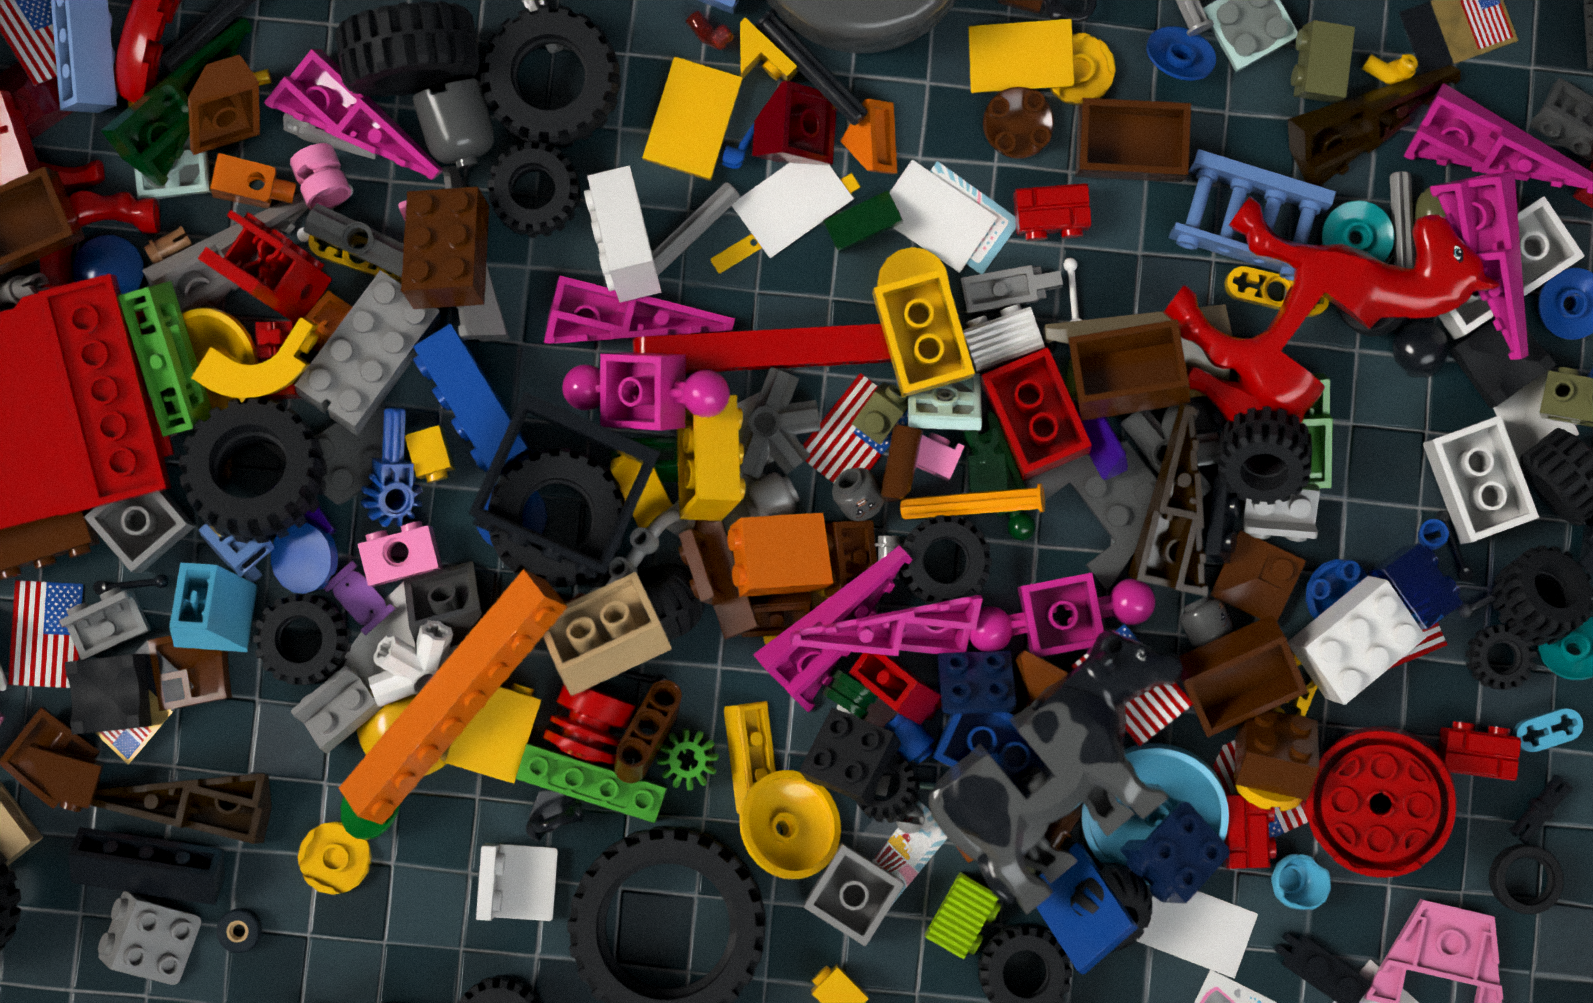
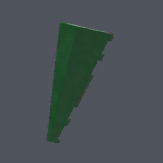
M246 18L237 19L101 130L120 157L156 185L164 186L169 179L167 175L175 160L180 159L184 152L183 146L190 135L188 96L206 64L238 55L236 53L237 48L245 34L250 33L252 29Z

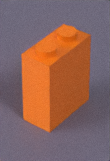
M823 513L741 517L730 526L727 542L730 551L734 553L735 565L732 569V579L734 585L738 587L739 597L822 591L833 584Z

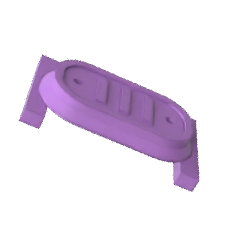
M351 561L327 582L329 584L324 590L328 593L333 588V594L340 604L359 624L364 625L361 631L366 636L391 614L395 608L392 604L386 607L382 596L373 587L368 586L365 577L361 573L353 571L357 565Z

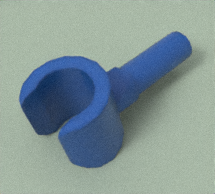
M754 124L751 125L738 148L726 146L722 158L723 166L732 169L741 168L748 146L753 140Z

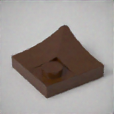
M1239 530L1236 550L1234 553H1231L1230 563L1223 564L1210 596L1220 599L1259 619L1273 615L1277 622L1306 560Z
M171 635L148 640L159 711L232 698L228 651L174 647ZM157 651L178 671L160 674ZM182 678L185 698L165 703L162 681ZM190 682L194 685V688H193L192 690H191Z
M42 706L1 757L0 765L29 791L54 809L60 801L52 799L26 754L28 747L32 743H37L91 759H95L101 749L81 734L71 735V727Z

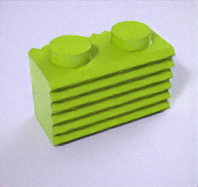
M959 872L924 934L925 938L962 959L966 957L967 953L974 955L983 939L979 932L985 921L992 923L1001 908V904L997 902L999 898L992 893L990 888Z

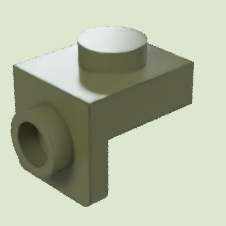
M883 382L872 394L852 422V425L881 445L908 409L907 396L902 398L899 387Z

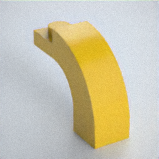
M300 317L275 356L260 364L244 363L219 347H210L191 378L216 393L230 397L252 398L279 392L295 383L311 364L300 357L302 351L307 354L316 343L319 336L315 334V331L319 325L307 317Z

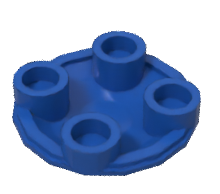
M115 235L98 236L87 241L77 252L72 265L74 282L106 274L116 275L121 295L138 290L144 277L142 271L144 269L140 251L128 240Z
M1334 559L1323 563L1313 572L1307 584L1305 600L1309 613L1314 619L1368 576L1358 563L1352 560Z

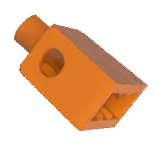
M218 153L210 189L213 198L268 209L272 199L292 204L297 183L276 178L277 169L273 166ZM255 180H261L265 183L263 188L259 190H254L249 185Z

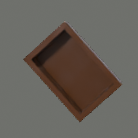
M1082 98L1078 106L1075 177L1183 182L1188 176L1191 103Z
M44 166L0 185V276L86 239L58 172Z
M478 186L407 191L401 292L413 309L485 304L489 205Z
M1177 319L1068 337L1081 421L1190 403V386Z
M1273 615L1179 656L1183 665L1181 683L1188 698L1194 703L1192 708L1207 738L1308 693L1286 637Z

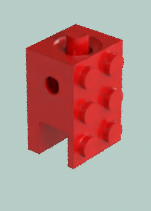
M230 210L227 216L242 226V231L224 258L205 247L198 259L297 324L300 317H305L315 306L332 278L321 271L324 264L309 255L308 252L294 244L293 241L280 232L266 226L265 223L247 212L244 217H241ZM258 251V260L250 262L252 255Z

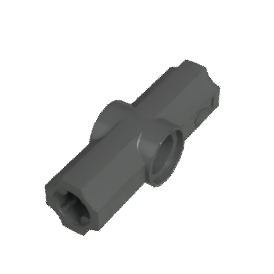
M316 203L313 209H311L306 219L304 232L350 253L355 258L363 259L402 278L403 243L370 228L365 223L352 220L319 203ZM360 232L367 233L368 243L361 249L353 248L351 242L354 235Z

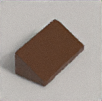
M811 592L749 596L759 627L743 633L742 638L780 635L812 611Z

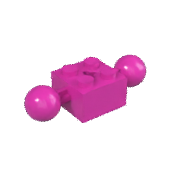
M602 353L600 354V369L588 364L578 365L566 374L562 385L563 395L572 407L587 411L600 406V426L645 430L685 428V406L696 416L713 417L725 409L730 397V390L726 380L714 371H698L686 380V355Z
M1093 573L1017 587L1022 612L1008 615L998 607H982L976 630H971L969 640L974 647L983 652L1000 651L1008 645L1012 636L1026 634L1029 651L1037 657L1090 648L1094 645L1098 635L1104 632L1102 619L1115 617L1118 621L1127 625L1141 624L1152 615L1155 608V596L1152 589L1145 582L1126 579L1119 582L1112 589L1110 595L1097 598ZM1061 605L1063 611H1069L1070 618L1064 619V626H1060V622L1053 619V613L1057 612V606Z

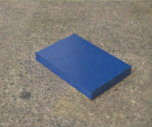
M1075 843L1069 849L1077 860L1074 865L1051 884L1043 873L1039 875L1048 883L1053 893L1036 908L1076 970L1085 975L1132 934L1138 926L1122 902L1113 894L1098 872L1099 868L1085 847ZM1087 878H1094L1104 891L1103 903L1087 887L1082 892L1099 907L1094 914L1088 912L1076 902L1072 907L1070 904L1071 895L1073 896L1076 891L1075 887ZM1074 910H1076L1077 912H1079V913L1082 914L1083 916L1078 915Z

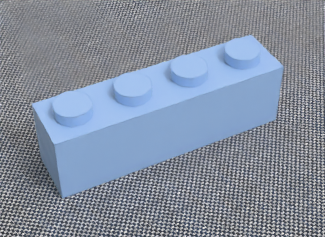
M51 0L60 110L101 113L117 106L118 93L116 92L113 68L115 51L111 45L110 29L112 27V16L108 9V0Z

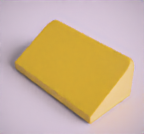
M622 455L611 460L610 471L620 485L619 489L626 501L642 464ZM653 468L632 514L638 527L647 528L656 516L673 506L655 468Z

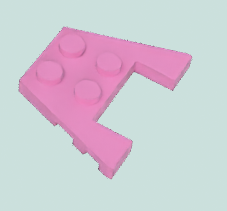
M1420 899L1371 980L1372 984L1363 998L1380 1003H1399L1406 970H1412L1476 985L1477 990L1474 1003H1502L1503 991L1500 985L1498 970L1500 962L1495 917Z

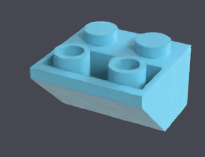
M180 562L170 621V631L174 647L248 652L257 585L218 565Z

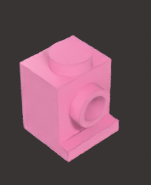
M930 433L928 438L922 435L916 467L949 481L965 446L958 443L955 449L948 447L950 441L942 436Z

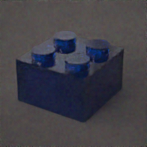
M1420 543L1401 547L1369 571L1372 577L1385 579L1390 582L1421 629L1430 628L1463 604L1458 596L1461 593L1458 585L1450 576H1443L1436 566L1439 564V560L1428 546L1422 547Z

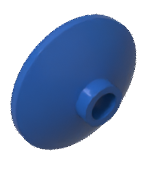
M1177 26L1162 27L1150 35L1146 45L1147 54L1152 63L1165 74L1177 79L1193 81L1203 79L1213 71L1216 64V54L1210 43L1201 35L1197 34L1189 37L1186 33L1189 29Z
M1566 268L1544 283L1538 297V313L1543 325L1549 332L1557 337L1570 340L1581 339L1593 333L1592 272L1582 268ZM1569 296L1572 299V305L1569 309H1565L1564 300Z

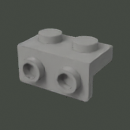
M120 587L111 589L100 595L102 601L91 606L84 602L71 607L66 611L68 616L59 620L62 627H67L81 660L92 658L151 631L134 591H122Z

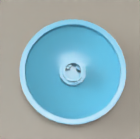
M1148 743L1125 749L1126 758L1134 767L1139 779L1147 784L1160 785L1169 796L1165 802L1148 816L1142 819L1135 813L1107 837L1099 827L1098 821L1091 818L1086 805L1082 803L1081 816L1085 839L1100 863L1114 862L1127 866L1126 861L1128 859L1120 851L1122 846L1128 840H1146L1180 802H1189L1223 842L1229 823L1227 798L1216 773L1197 755L1169 744Z

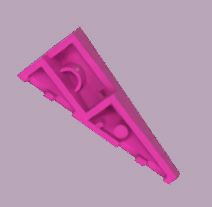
M311 49L293 73L288 77H284L264 101L268 107L283 111L297 120L312 124L325 130L324 132L373 154L390 159L402 167L410 168L427 176L431 180H434L443 172V169L369 96L355 94L347 89L342 83L340 67L322 49Z
M1445 83L1442 84L1404 154V157L1412 160L1420 157L1436 160V164L1447 166L1449 163L1472 167V171L1485 174L1514 171L1515 179L1528 181L1530 178L1550 182L1551 186L1561 188L1563 185L1584 188L1587 190V193L1593 194V172Z
M1515 172L1480 175L1430 186L1432 196L1438 198L1446 216L1444 218L1447 219L1458 237L1480 257L1484 267V274L1500 283L1498 288L1478 291L1482 301H1487L1495 317L1493 324L1497 331L1502 332L1510 349L1508 354L1510 360L1523 359L1529 356Z
M559 275L543 343L558 344L644 336L732 331L735 318L649 296L619 303L616 290L608 291L607 287Z
M899 545L753 654L764 669L808 713L815 706L813 698L821 686H828L833 679L831 671L841 656L848 657L851 651L792 646L789 640L792 631L876 615L877 611L874 607L884 592L890 593L895 586L893 582L894 577L904 562L910 564L912 558Z
M981 595L969 596L792 631L789 640L792 646L898 656L899 650L931 654L966 652L971 630H976L983 598Z

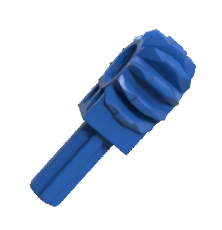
M390 407L384 410L382 458H372V473L368 477L373 483L371 486L365 485L361 487V491L369 495L360 501L364 508L369 509L367 516L373 521L379 519V524L383 527H388L391 521L397 527L402 526L403 516L411 520L415 519L414 513L410 510L412 507L418 508L422 506V502L415 498L423 490L421 486L414 484L416 481L414 464L404 457L406 412L403 408ZM397 489L398 497L393 503L386 504L385 497L390 490Z

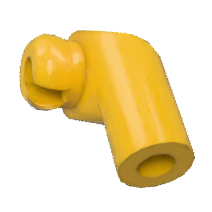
M1370 54L1362 70L1386 84H1394L1410 79L1416 72L1418 60L1411 54H1404L1400 59L1386 63Z

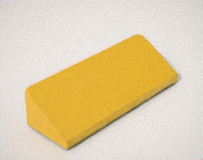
M767 701L724 707L735 805L738 814H740L743 799L751 786L760 778L776 771Z

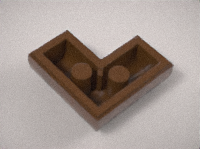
M898 424L893 428L880 494L881 499H884L885 502H898L905 498L911 490L923 433L920 429Z

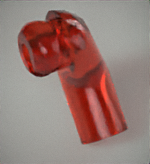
M699 10L685 20L703 44L715 49L722 50L726 48V44L734 38L733 33L726 25H720L714 30Z

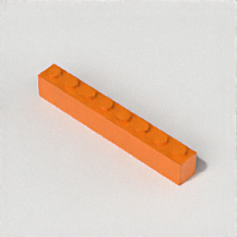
M523 569L340 785V791L358 817L383 825L406 796L417 786L429 769L440 759L452 742L463 732L475 715L486 705L487 701L503 682L509 678L510 674L526 655L533 650L534 646L549 628L556 623L557 619L566 610L567 605L547 580Z

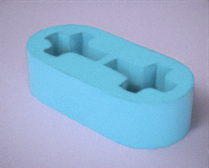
M1559 708L1520 721L1513 728L1512 736L1521 738L1520 750L1538 752L1577 738L1582 732L1583 720L1575 710ZM1562 715L1565 719H1571L1573 725L1568 727L1569 733L1567 734L1564 730L1552 731L1551 726L1561 722ZM1528 726L1531 730L1543 729L1544 731L1543 735L1534 738V745L1531 742L1523 741L1522 738L1523 735L1527 734L1526 727Z

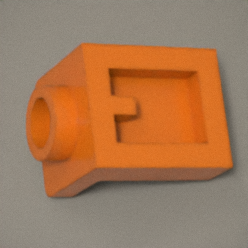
M327 291L305 316L319 325L315 331V334L319 337L312 347V350L320 351L352 309V306L330 291Z

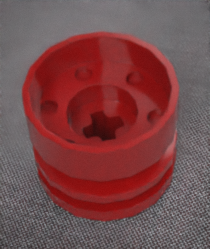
M563 684L557 702L571 710L568 717L551 715L550 721L564 727L563 732L546 729L543 738L552 742L561 751L590 762L614 764L616 754L603 749V746L607 743L618 747L621 740L609 733L611 726L628 728L636 705L591 687L571 696L565 684Z

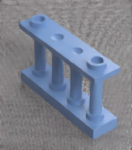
M1198 149L1191 159L1188 171L1196 175L1198 183L1186 224L1176 222L1168 238L1176 240V244L1180 247L1191 250L1199 247L1280 272V277L1293 281L1295 269L1292 266L1274 258L1255 255L1249 251L1248 244L1233 240L1236 231L1228 225L1243 206L1246 195L1254 192L1265 196L1264 199L1267 203L1263 218L1272 231H1274L1282 204L1286 202L1299 206L1298 209L1301 211L1293 242L1307 244L1315 215L1326 213L1333 204L1336 191ZM1217 181L1230 185V188L1233 190L1220 236L1199 229L1212 183Z

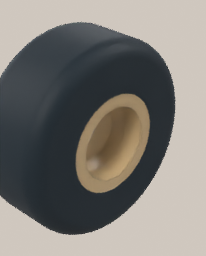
M233 909L225 913L219 920L216 929L217 939L221 946L230 952H246L255 947L261 938V921L254 912L248 909ZM238 924L245 928V934L242 937L236 936L233 931L234 927Z

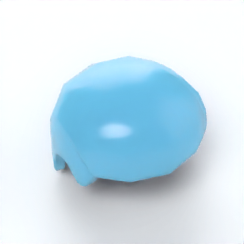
M1304 854L1285 856L1277 862L1271 877L1276 898L1282 904L1292 909H1316L1326 902L1331 891L1329 871L1317 864L1313 857Z

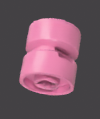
M327 143L310 145L299 150L290 159V166L296 181L301 184L300 190L309 210L313 209L316 203L332 209L350 197L351 188L345 174L340 170L341 164L332 145Z

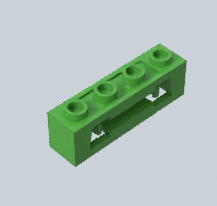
M172 281L119 295L118 298L162 436L193 429V426L199 419L206 422L211 417L208 411L212 407L206 388L191 378L198 368V363ZM135 312L144 313L146 321L141 323L140 327L141 329L149 328L150 333L141 334ZM167 389L169 394L164 395V402L172 401L174 410L168 414L160 394L161 391Z
M534 743L526 744L515 778L652 823H656L668 788L666 785L644 778L636 783L623 782L616 776L612 768Z

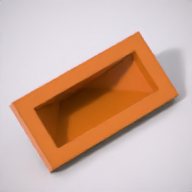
M866 99L862 104L868 110L867 116L857 125L850 123L840 142L867 171L896 174L894 103Z

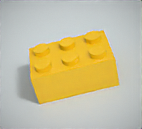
M944 268L873 288L872 295L902 398L973 377L975 372Z
M730 395L725 409L713 417L696 416L685 406V428L677 429L679 519L722 521L744 498L745 480L740 478V465L744 459L743 443H739L738 430L742 427L743 412L741 408H737V395Z

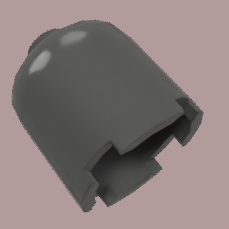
M476 79L455 81L445 84L447 90L445 92L432 95L431 90L427 89L415 94L412 99L430 154L439 162L445 164L456 163L457 169L477 165V157L486 154L494 142V131L481 81L477 82Z

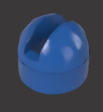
M1437 519L1425 521L1418 531L1419 542L1429 550L1441 548L1449 536L1445 523ZM1438 532L1441 534V537L1429 541L1425 539V537Z

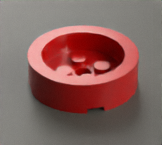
M1365 727L1340 737L1319 758V770L1306 800L1307 818L1317 842L1341 866L1365 876L1396 877L1421 868L1422 865L1431 860L1444 847L1455 821V784L1444 759L1421 737L1396 727ZM1379 793L1387 795L1392 803L1391 808L1385 813L1375 812L1370 806V799L1373 795Z

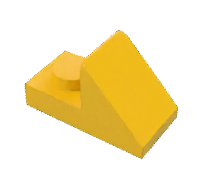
M747 18L740 22L741 77L744 78L762 60L764 62L762 68L774 80L777 81L781 78L784 81H791L797 74V65Z

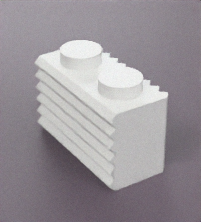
M1016 304L1000 310L1002 317L988 321L986 316H981L966 322L967 329L962 331L975 373L1020 359L1045 348L1031 307L1022 309L1020 304Z

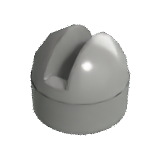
M914 805L915 808L912 812L907 809L904 814L920 817L919 824L902 822L898 816L895 817L897 826L905 833H916L924 825V813L916 805Z

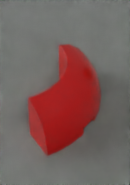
M182 0L132 1L122 30L114 68L116 92L124 99L135 103L157 85L159 65L164 48L163 44L158 43L163 35L165 24L172 23Z

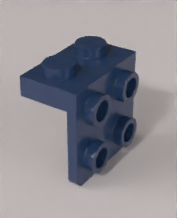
M1011 651L938 653L937 686L938 692H941L942 710L944 713H997L1015 710L1016 696Z
M1189 802L1178 803L1146 840H1128L1120 849L1122 854L1128 859L1126 861L1127 866L1138 876H1143L1151 885L1149 890L1154 897L1163 903L1186 904L1230 853L1228 846Z

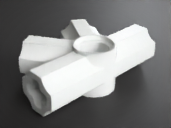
M428 620L425 625L420 626L415 647L394 635L392 637L385 636L378 643L377 650L373 655L374 663L387 671L368 677L369 685L378 707L414 694L417 695L460 645L450 647L453 637L451 627L442 624L441 621Z

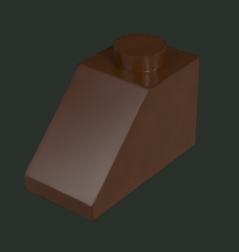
M32 743L28 747L26 754L51 798L61 801L59 806L70 811L81 812L82 807L89 809L93 804L105 762Z

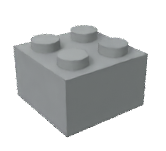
M166 490L92 509L84 516L126 567L134 573H143L196 527Z
M841 842L834 857L825 867L803 902V907L866 947L905 884L900 878Z

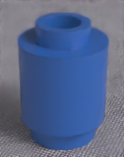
M899 713L882 727L894 732L899 738L901 745L897 753L908 763L914 760L918 765L934 751L930 747L934 739L925 728Z

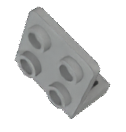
M123 891L121 898H118L112 907V922L108 933H104L100 939L98 958L114 971L170 985L179 983L200 929L201 918L193 913L148 902L139 893Z

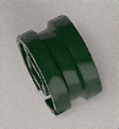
M837 669L833 675V684L826 686L822 694L860 719L865 720L868 715L867 708L870 704H875L879 697Z

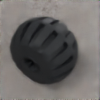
M661 564L647 568L637 574L668 641L686 634L698 624L703 615L704 602L697 599L691 589L690 579L693 576L689 570L678 564Z
M1114 862L1097 863L1099 874L1113 894L1122 902L1138 926L1132 934L1111 952L1121 951L1123 948L1134 944V940L1136 938L1139 939L1145 933L1143 929L1148 928L1153 911L1151 892L1144 879L1135 874L1129 867ZM1087 878L1075 887L1076 891L1073 896L1071 895L1070 904L1072 907L1076 902L1082 908L1094 914L1099 907L1082 892L1087 887L1103 903L1104 891L1094 878ZM1074 910L1078 915L1083 916L1082 914Z

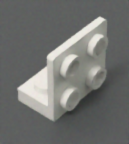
M485 843L482 845L476 920L491 921L494 917L551 921L554 916L558 849L554 847Z

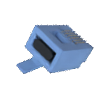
M207 524L199 529L200 535L205 542L239 577L244 576L248 581L254 583L262 576L254 565L274 549L271 540L267 543L258 544L254 538H250L248 543L237 542L232 535L226 538L218 534L212 526L209 527Z

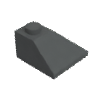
M473 561L403 579L409 629L415 644L420 626L425 625L430 620L441 621L442 624L451 627L453 637L450 647L456 646L461 643L482 615L476 569Z

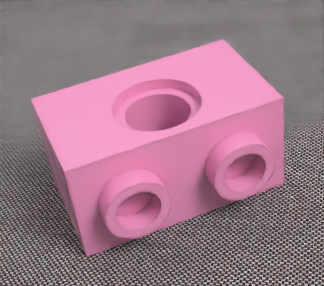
M417 521L400 526L402 532L388 536L387 530L365 535L366 542L358 543V548L368 586L375 587L443 569L433 527L429 525L423 526L422 521ZM397 543H404L409 552L406 560L401 563H396L391 557V550Z

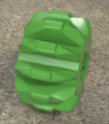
M684 728L682 731L683 742H680L675 733H671L669 739L675 747L672 748L667 744H662L660 750L670 754V757L658 758L657 764H670L671 768L661 774L664 779L673 773L677 774L673 781V787L678 788L682 778H687V790H693V777L695 776L702 786L708 783L705 776L701 773L702 770L715 775L717 769L707 765L706 761L718 760L719 754L712 753L706 755L705 751L712 748L715 743L713 740H709L701 746L699 742L704 732L699 730L695 735L694 741H690V731L688 728ZM687 749L695 752L694 759L698 761L696 767L693 768L690 765L689 769H685L681 766L683 760L678 758L682 750L684 754L687 753Z

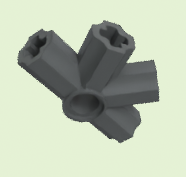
M770 367L740 442L744 446V459L740 465L741 473L760 479L770 454L785 475H787L811 456L795 435L821 431L816 400L790 403L799 378ZM760 414H770L774 418L775 427L772 431L761 433L756 429L754 421Z
M1180 405L1167 407L1161 424L1149 410L1133 412L1119 424L1147 458L1150 467L1158 473L1162 464L1157 458V452L1160 447H1167ZM1197 410V414H1195V422L1198 417L1199 410ZM1218 433L1196 435V438L1199 439V450H1197L1198 467L1218 464L1220 447ZM1201 474L1203 497L1213 487Z

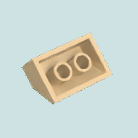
M636 572L567 603L566 610L543 636L557 670L571 696L672 649Z

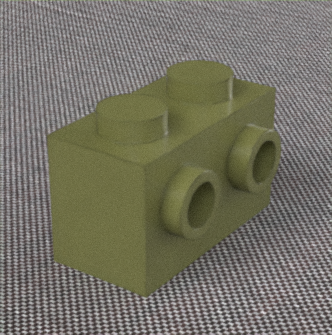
M1317 20L1302 26V29L1297 34L1295 48L1299 51L1298 65L1294 66L1291 74V85L1295 86L1293 97L1336 103L1346 98L1355 27Z
M1558 367L1557 372L1548 370L1539 412L1541 418L1593 427V378L1579 376L1580 371L1572 368Z

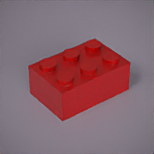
M1048 347L981 375V386L992 411L997 416L1004 433L1003 436L1023 481L1090 453L1092 444Z

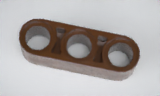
M660 680L654 683L620 741L616 751L614 772L621 781L636 783L642 780L676 721L682 692L673 681ZM666 700L670 702L671 705H660L657 701ZM649 728L655 731V733L651 735L644 734L641 729ZM633 757L639 760V763L630 764L624 759Z

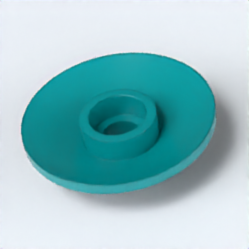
M1350 201L1338 206L1327 217L1322 230L1323 245H1348L1366 251L1376 259L1384 262L1393 248L1394 229L1391 220L1380 207L1367 201ZM1352 232H1356L1361 236L1360 244L1356 245L1350 241L1349 237Z
M1592 616L1582 626L1556 643L1548 645L1546 642L1542 646L1538 645V651L1543 663L1553 673L1570 680H1586L1593 677ZM1570 647L1577 648L1580 654H1570L1567 649Z

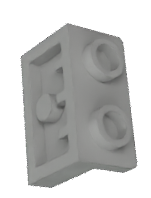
M1302 486V492L1297 496L1291 494L1290 500L1285 502L1276 500L1275 504L1267 505V502L1260 501V504L1251 503L1252 500L1247 498L1243 501L1241 522L1245 533L1259 539H1267L1271 535L1285 536L1288 540L1296 542L1306 541L1307 538L1317 539L1318 530L1315 523L1320 497L1319 486Z
M344 666L331 674L328 680L315 691L306 695L291 710V713L296 719L304 723L320 750L328 754L383 707H378L372 690L365 679L348 666Z

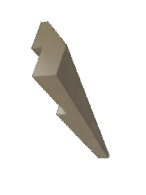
M1226 304L1199 307L1212 326L1232 336ZM1164 311L1053 323L1045 324L1042 334L1046 343L1057 341L1069 344L1068 337L1170 321L1171 319L1163 313ZM1181 338L1187 370L1190 366H1195L1222 379L1229 380L1230 369L1214 367L1197 344Z

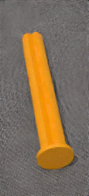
M1042 483L1037 484V488L903 498L900 502V512L903 519L1039 509L1040 513L1045 512V494Z

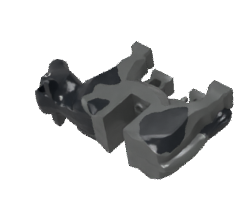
M1114 630L1101 632L1094 645L1087 650L1089 656L1084 662L1057 682L1048 686L1028 707L1009 719L1046 764L1044 767L1039 769L1036 766L1028 771L1021 778L1023 784L1017 788L980 743L936 782V787L929 793L928 803L933 819L952 843L978 863L992 893L1000 900L1009 904L1016 900L1023 911L1028 914L1053 893L1048 883L1043 878L1029 871L1027 867L1041 871L1051 884L1077 862L1068 849L1050 846L1044 834L1049 824L1070 815L1081 803L1086 805L1091 818L1098 821L1099 827L1108 837L1135 813L1143 819L1169 798L1160 785L1147 784L1139 779L1134 767L1126 758L1123 741L1125 739L1126 727L1125 703L1154 687L1172 685L1180 680L1183 665L1176 654L1152 649L1140 642L1123 637Z

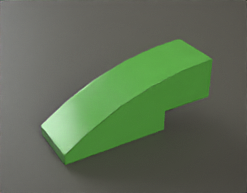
M1314 373L1312 375L1325 386V389L1314 405L1305 412L1302 422L1309 428L1308 434L1312 436L1311 475H1309L1307 485H1316L1319 488H1332L1333 418L1330 416V379L1325 373Z

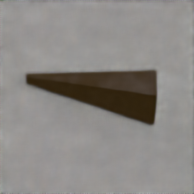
M1448 65L1408 80L1289 118V149L1305 181L1323 187L1322 185L1335 174L1341 176L1350 170L1348 164L1363 152L1370 154L1411 121L1409 115L1422 104L1431 105L1435 94L1443 83L1446 85L1450 82L1457 84L1460 81V70L1453 65Z
M1180 404L1128 576L1137 581L1207 596L1208 585L1205 583L1204 570L1206 553L1203 551L1202 528H1204L1202 485L1197 460L1199 439L1196 438L1195 429L1197 408Z
M265 773L99 789L96 791L93 804L91 805L252 844L264 843L272 810L269 775Z

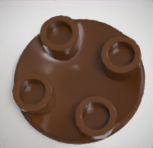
M1012 87L999 92L989 102L983 117V129L990 145L1000 154L1016 159L1027 158L1040 152L1049 143L1054 130V116L1049 103L1041 92L1025 87Z

